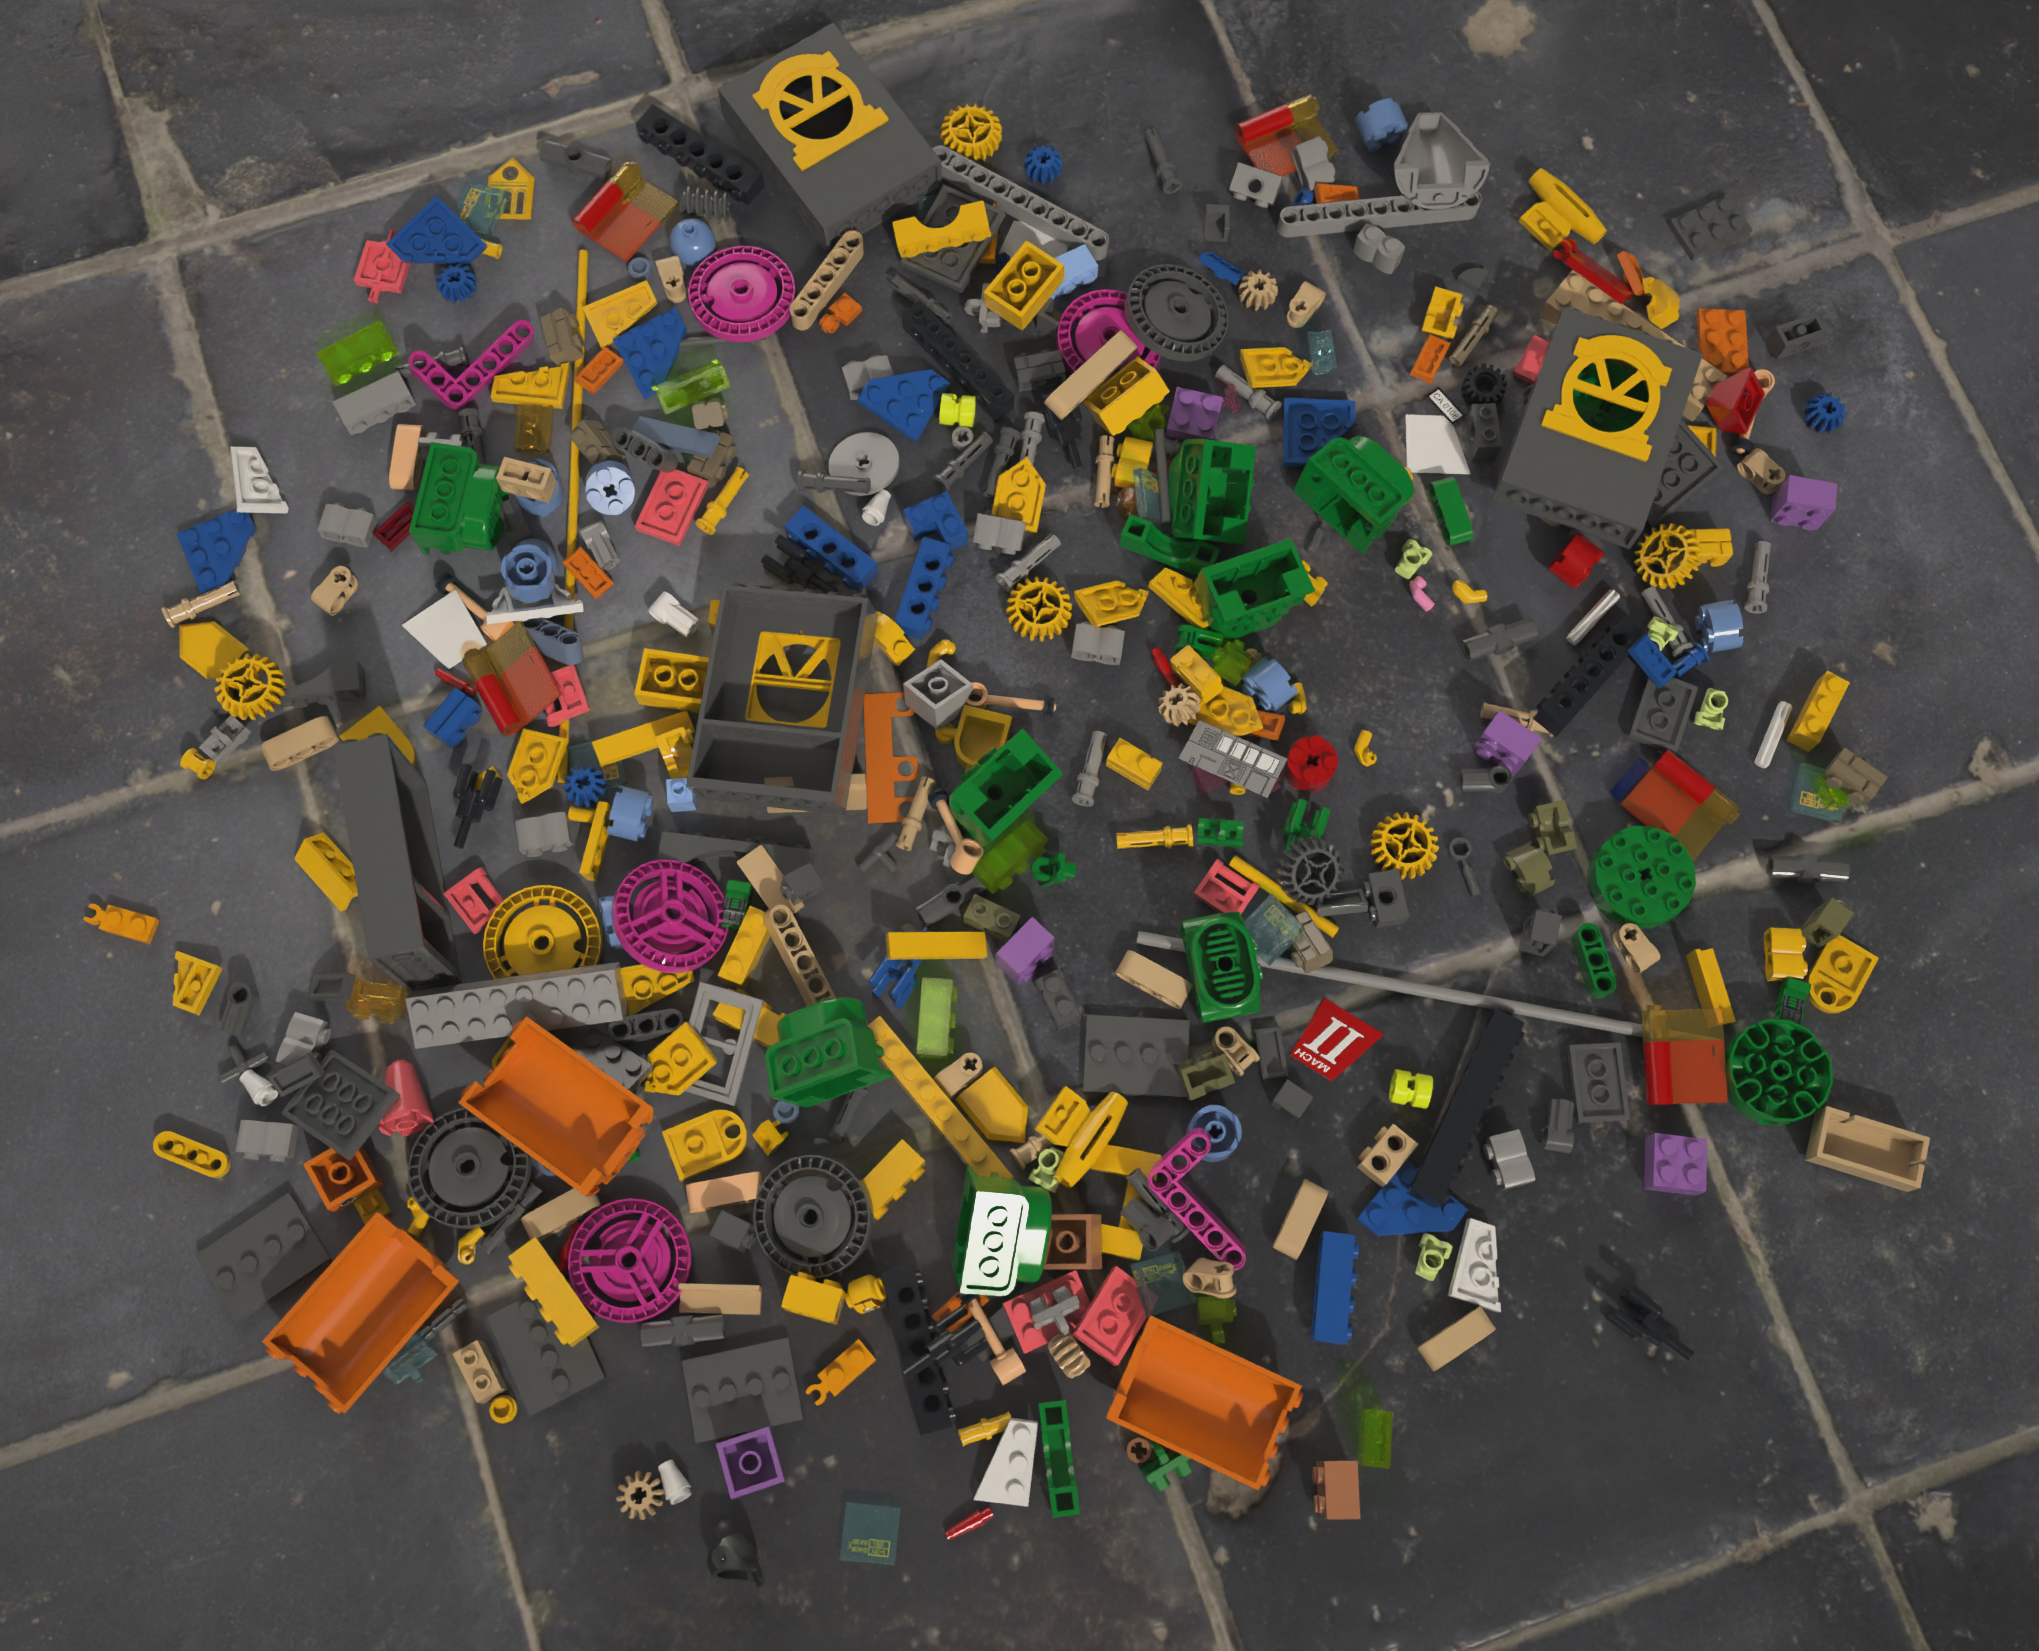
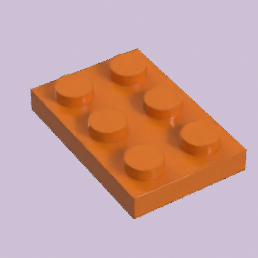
M1699 308L1696 312L1698 352L1703 353L1702 359L1729 377L1749 368L1745 310Z

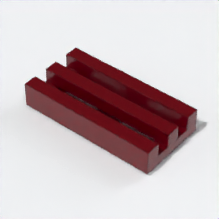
M407 501L372 533L391 552L410 535L409 529L415 507ZM410 510L412 511V512H411L408 516H406L402 521H399V520H400L404 515H406ZM393 526L395 527V528H393L385 537H383V535H384L391 527H393Z

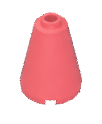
M407 1060L392 1062V1065L388 1066L386 1070L385 1084L398 1092L400 1097L380 1121L379 1130L381 1133L393 1136V1131H401V1136L423 1132L430 1122H434L414 1065Z

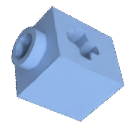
M687 778L666 780L667 804L671 812L697 810L696 795L686 787Z

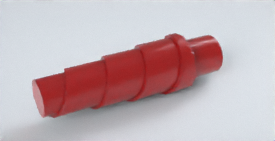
M1159 647L1153 649L1151 654L1156 667L1170 688L1172 685L1178 688L1179 684L1166 655L1162 654Z
M441 668L435 671V675L453 687V689L457 688L471 698L476 695L477 689L470 686V683Z
M574 1221L558 1256L560 1258L557 1265L559 1270L567 1272L571 1242L582 1223Z
M987 1507L982 1511L978 1509L958 1524L952 1526L949 1530L945 1531L947 1539L952 1540L959 1535L985 1525V1521L994 1517L991 1508Z

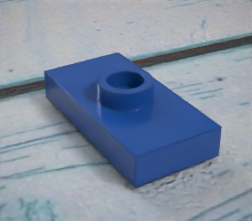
M1211 250L1202 253L1198 261L1212 269V273L1216 277L1227 279L1235 285L1241 284L1243 276H1247L1246 273Z
M1647 634L1642 636L1627 650L1657 688L1663 687L1677 673V670Z

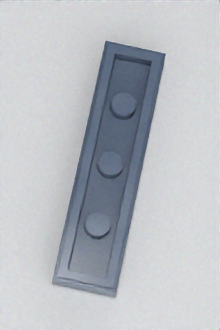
M639 416L633 428V431L641 433L667 449L710 459L721 439L716 433Z

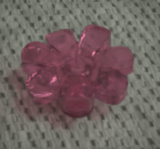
M1230 384L1224 389L1226 397L1223 398L1221 408L1229 406L1233 413L1239 414L1242 400L1238 398L1239 395L1235 385Z

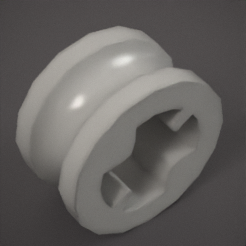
M958 427L952 433V444L957 450L964 451L973 442V433L967 427ZM962 435L967 436V441L959 442L958 436H961V438Z

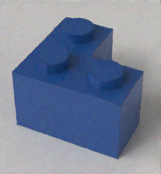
M947 491L903 510L904 523L914 542L936 533L941 542L951 544V550L968 543V531Z

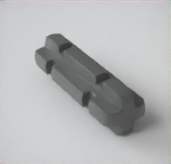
M460 1296L455 1298L451 1302L450 1307L446 1306L430 1320V1324L426 1323L419 1329L420 1335L426 1341H430L437 1335V1331L441 1332L454 1321L458 1313L462 1314L468 1309L467 1302Z

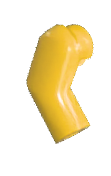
M1463 580L1453 582V593L1463 603L1487 601L1486 590L1473 591Z
M948 639L937 643L930 649L926 669L939 661L943 655L954 654L956 645Z
M1295 683L1291 687L1295 685L1298 693L1293 696V701L1289 704V710L1293 714H1303L1307 709L1302 683Z
M1361 730L1354 747V753L1362 765L1370 766L1377 760L1376 754H1373L1368 748L1372 733Z
M412 1196L407 1201V1207L411 1209L414 1220L407 1232L419 1237L430 1217L418 1206Z
M482 1228L471 1229L458 1241L457 1255L459 1261L463 1264H470L474 1261L476 1242L486 1234Z

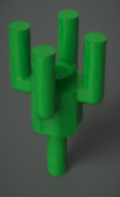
M1298 799L1297 803L1291 802L1282 831L1283 835L1288 837L1284 850H1291L1290 843L1298 845V838L1305 840L1308 836H1312L1315 839L1317 837L1322 838L1331 810L1325 807H1321L1320 811L1315 810L1311 824L1308 825L1301 823L1307 801Z

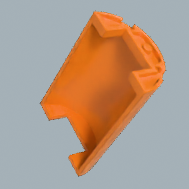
M526 1016L523 1021H518L513 1027L510 1039L515 1044L512 1048L509 1047L504 1051L499 1065L495 1069L492 1068L486 1074L485 1082L482 1086L476 1081L473 1085H468L463 1090L460 1096L462 1099L458 1103L584 1196L590 1197L599 1192L600 1188L597 1186L603 1182L607 1185L633 1155L647 1132L643 1127L645 1122L651 1123L654 1109Z
M378 1211L262 1341L267 1346L265 1351L276 1360L280 1358L282 1360H291L295 1364L293 1369L304 1378L308 1375L314 1380L313 1386L329 1400L327 1405L338 1414L341 1412L345 1414L460 1282L458 1276L454 1273H449L450 1268L431 1250L404 1228L393 1225V1220Z
M1150 1315L1143 1328L1142 1336H1139L1113 1396V1403L1109 1406L1106 1419L1259 1491L1260 1486L1265 1487L1269 1480L1271 1471L1268 1470L1269 1464L1267 1461L1268 1458L1273 1459L1277 1452L1279 1444L1275 1441L1279 1432L1284 1433L1289 1422V1418L1286 1417L1287 1412H1291L1293 1407L1298 1408L1303 1397V1393L1300 1392L1302 1386Z

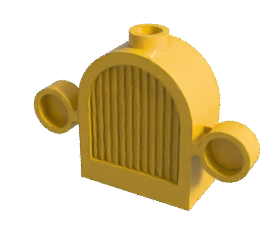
M964 705L958 728H954L951 723H948L939 730H935L936 739L942 744H949L955 739V756L966 772L986 752H989L993 747L998 749L1008 741L1012 726V716Z

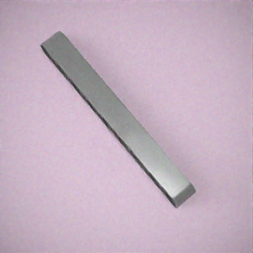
M945 146L933 148V151L942 160L941 171L943 180L984 200V202L992 206L993 203H996L998 209L1005 211L1010 216L1072 249L1085 244L1096 261L1102 260L1107 256L1109 236L1103 230Z
M1475 190L1467 197L1468 200L1457 206L1446 209L1427 210L1413 204L1405 195L1290 206L1281 211L1277 231L1283 237H1298L1359 231L1366 224L1374 225L1380 229L1470 220L1476 216L1482 196Z

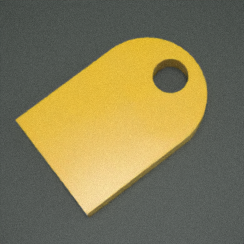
M380 706L339 736L345 741L348 739H366L369 735L376 733L387 734L415 768L417 754L414 746Z
M1839 935L1822 947L1806 977L1805 982L1812 984L1810 993L1807 995L1809 1001L1817 1009L1826 1013H1840L1847 1010L1857 1001L1879 958ZM1822 992H1827L1831 995V1004H1825L1821 1000Z
M714 1110L662 1131L681 1182L733 1161L744 1151L748 1138L746 1126L741 1118L728 1110ZM730 1125H738L740 1127L739 1136L734 1139L728 1138L726 1136V1129Z

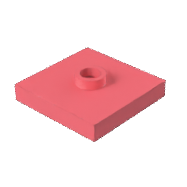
M1534 335L1512 375L1533 385L1548 341Z

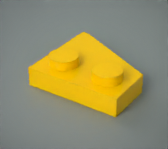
M176 951L175 959L178 960V973L174 974L175 991L173 993V1006L200 1016L223 968Z

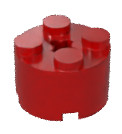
M1578 531L1569 539V543L1560 550L1547 569L1548 572L1574 590L1581 581H1585L1592 572V566L1597 564L1605 554L1600 547Z
M1319 735L1299 739L1291 747L1284 765V774L1287 781L1295 789L1308 791L1309 793L1324 789L1331 781L1337 769V753L1333 746Z

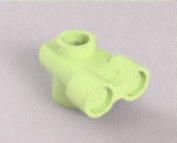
M1408 539L1402 547L1403 554L1395 568V572L1406 579H1410L1422 564H1427L1432 556V552L1428 548L1420 547L1415 540Z
M1653 616L1648 624L1649 631L1647 635L1652 641L1658 643L1657 647L1660 651H1662L1669 640L1674 641L1679 633L1676 627L1667 624L1656 616Z
M1708 688L1700 712L1695 714L1694 724L1707 726L1715 730H1723L1725 718L1722 717L1723 709L1728 705L1726 692ZM1711 700L1715 702V706L1712 705Z
M1052 1146L1050 1149L1042 1151L1038 1158L1039 1166L1037 1169L1033 1168L1028 1179L1055 1193L1060 1183L1055 1179L1054 1175L1064 1153Z
M1425 1233L1419 1244L1422 1249L1415 1273L1429 1281H1433L1438 1271L1442 1268L1444 1259H1449L1453 1246L1436 1239L1433 1235Z

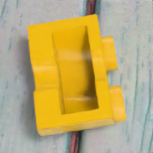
M1653 277L1643 278L1644 293L1652 296L1651 302L1647 305L1649 321L1663 329L1679 318L1680 299L1677 292L1663 281Z
M1435 287L1421 331L1446 339H1453L1458 326L1454 324L1455 316L1460 317L1464 307V303H1460L1463 294Z
M680 727L656 736L655 739L671 779L688 778L693 751L691 743H694L690 728L685 730L684 727Z

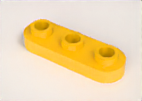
M161 1132L153 1141V1150L158 1156L206 1176L220 1178L226 1175L230 1169L231 1161L227 1154L174 1132ZM172 1141V1149L167 1150V1144ZM196 1151L197 1157L191 1160V1153ZM220 1160L221 1166L215 1170L214 1164Z

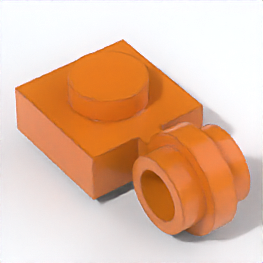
M844 293L829 307V313L832 315L825 314L820 320L821 329L825 333L829 332L832 334L837 330L839 321L847 326L862 312V306Z

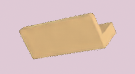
M762 845L737 861V864L769 909L781 904L789 907L794 915L804 907L803 902L793 906L790 899L786 900L780 890L784 875ZM774 911L773 915L781 924L783 921L782 915Z
M678 1284V1289L683 1290L680 1294L679 1313L761 1315L762 1287L759 1285Z

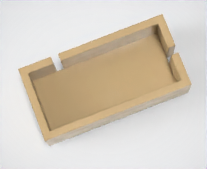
M1826 1106L1815 1111L1805 1161L1909 1192L1921 1188L1925 1167L1922 1164L1909 1167V1164H1916L1926 1160L1930 1137L1858 1115L1850 1116L1848 1112Z

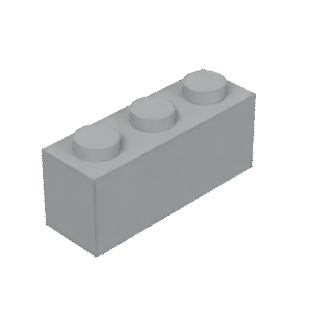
M399 371L333 401L342 422L351 436L356 433H362L368 427L377 423H383L398 413H404L416 405Z

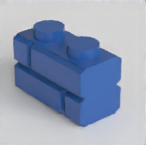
M454 688L423 727L430 735L447 747L452 748L454 744L458 745L463 741L466 735L465 731L470 725L474 726L478 723L483 710L477 702L457 688Z

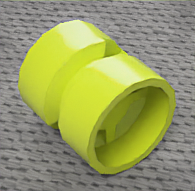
M942 393L939 423L953 426L955 422H958L959 426L973 428L976 396L962 395L959 399L956 394Z
M1395 1069L1390 1084L1389 1101L1401 1105L1410 1102L1412 1107L1427 1109L1432 1095L1433 1077L1420 1073L1412 1076L1410 1071Z

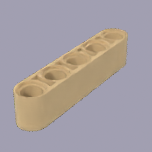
M850 230L841 237L791 304V321L796 329L806 330L811 327L863 257V237L858 231Z
M1120 330L1045 400V405L1060 420L1064 419L1138 349V346Z
M780 904L766 911L764 914V924L806 1005L809 1006L823 1000L836 998L789 907ZM774 911L782 915L783 921L781 924L774 921ZM786 934H789L794 938L795 942L793 947H790L786 944ZM798 957L806 961L805 970H801L797 966ZM810 980L817 983V993H813L809 989Z

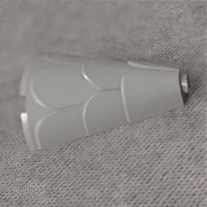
M1442 112L1418 113L1394 163V173L1399 190L1413 204L1426 209H1446L1468 200V196L1481 188L1488 175L1490 164L1488 159Z

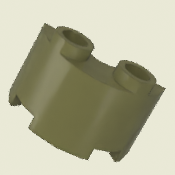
M1565 800L1536 806L1533 813L1528 814L1529 824L1531 828H1534L1537 837L1534 839L1536 849L1541 848L1547 855L1578 848L1574 832L1569 826V813Z
M1532 841L1503 854V862L1509 871H1515L1518 876L1516 885L1522 893H1525L1527 898L1554 885L1555 879L1551 878L1548 870L1552 869L1549 859L1541 848L1535 849L1533 847Z
M1215 1050L1200 1054V1060L1193 1062V1059H1188L1178 1063L1179 1074L1188 1100L1191 1101L1206 1095L1210 1091L1235 1083L1226 1053L1216 1055Z

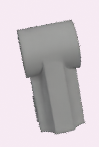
M599 520L579 529L599 567L602 570H610L616 567L620 561L610 542L611 538L603 521Z

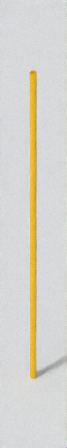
M580 250L576 318L579 322L577 332L582 336L585 344L586 316L582 307L586 306L588 251ZM584 355L582 358L574 361L572 431L582 421L583 387L575 382V377L584 368ZM572 440L566 559L577 549L580 450ZM566 569L565 590L571 594V599L574 600L575 577ZM574 613L564 614L563 627L573 631ZM562 663V668L569 666L567 664ZM570 719L559 724V737L569 739ZM569 741L557 772V782L566 783L564 778L568 775Z

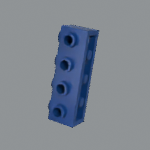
M1327 1231L1320 1233L1310 1341L1342 1346L1347 1343V1340L1351 1339L1352 1324L1348 1323L1349 1312L1353 1313L1354 1296H1351V1285L1355 1286L1357 1270L1353 1269V1260L1358 1258L1359 1243L1355 1242L1356 1235Z

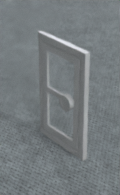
M699 982L689 1024L693 1026L705 1043L722 1047L726 1054H734L725 1087L698 1079L685 1090L686 1092L732 1106L736 1105L764 1000L705 982ZM710 1000L746 1010L738 1042L735 1039L721 1042L701 1036Z

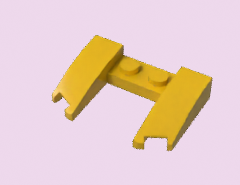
M1106 1145L1090 1169L1127 1177L1132 1171L1140 1168L1141 1172L1148 1179L1151 1167L1161 1158V1155ZM1158 1173L1154 1174L1153 1176L1155 1181L1157 1179ZM1128 1181L1123 1208L1133 1198L1138 1197L1150 1210L1147 1203ZM1122 1215L1119 1227L1101 1224L1103 1254L1134 1261L1140 1260L1143 1244L1139 1239V1232Z

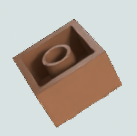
M1052 1215L1044 1269H1102L1101 1215Z
M1316 1461V1467H1312L1313 1484H1317V1495L1313 1497L1314 1512L1318 1513V1518L1360 1519L1358 1461Z

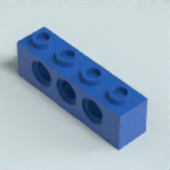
M804 505L785 525L786 539L803 548L811 560L815 561L817 559L822 563L823 568L829 574H836L840 577L841 582L848 589L852 590L854 588L860 593L877 575L878 564L876 561ZM810 534L817 535L814 539L806 538ZM829 548L835 549V552L827 554L824 551ZM848 562L854 564L851 568L843 567Z
M923 537L894 621L905 632L903 635L923 640L925 632H930L933 619H930L932 611H937L940 597H937L939 590H944L947 582L946 569L951 568L954 561V554H951V544ZM929 565L938 566L936 570L927 569ZM923 586L931 588L928 592H922L919 589ZM915 608H922L924 610L920 614L912 612Z

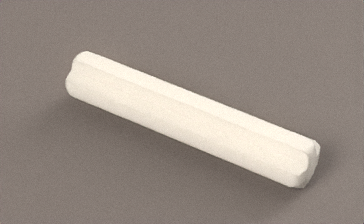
M1609 589L1568 634L1566 640L1571 645L1576 646L1620 598L1619 593L1614 589Z
M1781 701L1777 705L1755 759L1756 766L1761 768L1769 766L1791 713V704Z

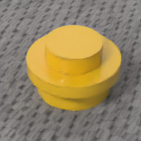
M507 1395L496 1397L489 1408L491 1418L498 1423L510 1422L514 1419L518 1410L516 1401Z

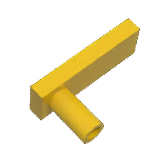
M598 801L596 809L571 805L568 811L569 820L592 823L579 871L589 881L597 882L609 839L607 828L608 826L612 827L613 820L609 819L612 806L607 802Z

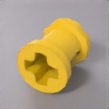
M191 748L182 756L180 766L184 769L192 770L197 773L199 778L205 780L214 771L216 762L212 759H206L199 754L198 750Z

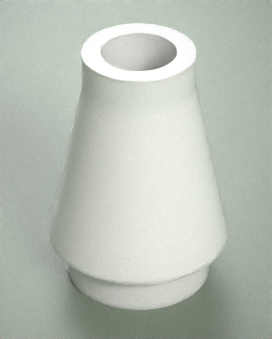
M882 489L877 492L862 509V518L866 523L878 526L884 521L888 502L891 498L888 491Z
M252 1069L245 1071L240 1076V1081L244 1084L255 1104L265 1107L277 1098L278 1092L273 1084L256 1074Z
M673 1460L666 1461L658 1467L666 1500H670V1503L673 1505L687 1499L691 1495V1485L676 1467Z

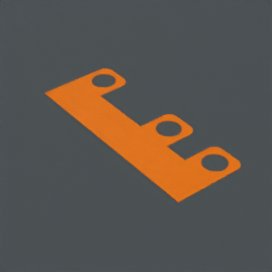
M904 692L865 694L864 727L868 824L903 822V819L907 817L901 815L900 806L904 802L912 803L914 797H895L894 782L914 781L919 775L916 757H893L891 717L912 716L915 714L911 708L905 712L896 709L895 702L898 698L905 697ZM903 761H909L914 766V771L909 776H902L898 772V766Z

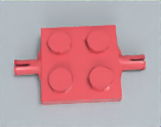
M393 229L389 231L386 242L366 241L356 271L354 282L357 286L371 289L368 301L371 303H378L382 291L401 294L411 263H404L386 245L398 233V231H393Z

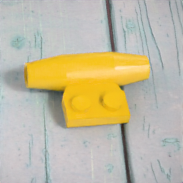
M1542 168L1536 171L1529 179L1528 183L1542 202L1533 205L1520 217L1518 222L1550 252L1556 249L1562 240L1567 239L1570 230L1593 245L1606 234L1607 229L1593 210L1564 182Z
M1067 1086L1061 1089L1035 1127L1036 1131L1054 1145L1067 1147L1054 1175L1059 1183L1065 1187L1072 1188L1094 1165L1116 1132L1128 1105L1127 1100L1116 1092H1110L1090 1112L1084 1099Z

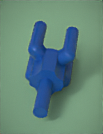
M923 927L921 932H932L927 927ZM886 955L868 981L874 987L871 993L879 998L891 979H893L897 983L890 992V995L895 998L892 1004L896 1008L901 1009L918 984V979L914 974L922 963V959L888 960Z

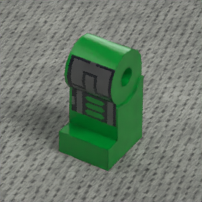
M728 880L722 927H729L728 929L738 931L750 907L753 887L748 882Z
M1787 978L1780 982L1774 1019L1790 1020L1801 1025L1806 996L1810 993L1812 984L1793 978Z

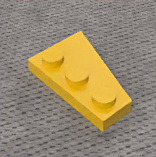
M646 280L582 307L602 350L604 347L608 348L614 342V338L624 334L657 305V300Z
M568 362L562 363L560 367L548 368L546 366L533 372L525 373L524 371L495 376L491 400L498 403L563 409L571 366Z
M1164 568L1150 581L1148 587L1192 626L1203 630L1208 628L1209 624L1204 620L1202 614L1203 603L1192 579Z
M642 964L620 968L628 1009L626 1016L635 1015L694 982L693 970L682 973H665L653 970Z

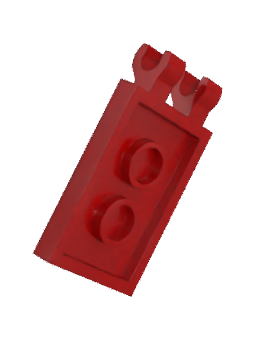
M1574 239L1562 240L1560 244L1565 249L1561 248L1559 251L1553 252L1556 258L1565 261L1566 265L1618 303L1622 304L1633 297L1634 292L1630 286L1582 251H1578L1577 242Z

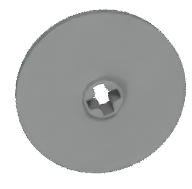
M872 432L858 433L844 439L833 450L829 459V473L831 476L870 478L871 489L869 494L859 492L845 493L856 496L871 495L881 491L894 480L899 470L900 458L896 446L887 437Z

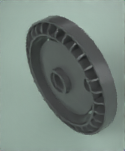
M1172 264L1149 267L1134 279L1126 294L1125 314L1130 328L1146 347L1162 357L1183 362L1203 359L1211 355L1219 347L1227 333L1229 316L1222 296L1206 278L1191 269ZM1212 322L1211 335L1202 341L1193 342L1200 339L1207 332Z
M466 1108L449 1111L436 1118L433 1123H430L417 1138L408 1162L409 1187L418 1206L429 1217L439 1223L459 1229L481 1228L504 1217L526 1190L531 1175L532 1163L530 1155L509 1141L513 1151L514 1166L503 1164L502 1155L507 1151L504 1144L491 1132L481 1128H473V1123H486ZM465 1125V1127H466V1128L457 1130V1127H459V1126ZM450 1131V1134L437 1145L430 1160L429 1176L434 1188L430 1193L426 1178L427 1162L434 1146ZM469 1162H474V1170L471 1173L465 1174L466 1165ZM513 1172L510 1182L506 1181L508 1173ZM502 1187H506V1190L496 1201L481 1210L468 1213L447 1210L451 1205L458 1207L479 1206L495 1197ZM439 1196L444 1200L441 1205L435 1201Z
M822 1154L794 1157L773 1169L764 1179L758 1190L753 1211L755 1233L760 1246L769 1259L779 1268L792 1275L797 1276L798 1272L812 1275L814 1278L830 1276L852 1264L861 1255L869 1241L874 1218L872 1200L861 1177L846 1163ZM815 1169L834 1176L843 1186L834 1191L828 1186L829 1179L814 1175L798 1178L789 1184H786L785 1180L801 1170ZM779 1189H781L782 1191L780 1195L777 1197L776 1193ZM845 1191L849 1192L852 1198L850 1201L844 1193ZM773 1203L775 1204V1208H774V1224H775V1228H776V1231H777V1233H778V1236L780 1237V1239L782 1240V1242H783L790 1250H792L793 1252H795V1253H797V1254L803 1255V1260L800 1259V1258H798V1257H796V1256H794V1255L791 1254L788 1250H786L785 1247L780 1243V1241H779L777 1235L775 1234V1230H774L773 1223H772V1206H773ZM854 1205L856 1218L852 1237L839 1255L826 1261V1254L837 1249L847 1237L852 1220L851 1206ZM811 1209L817 1213L816 1223L812 1222L809 1218ZM811 1257H818V1262H811Z

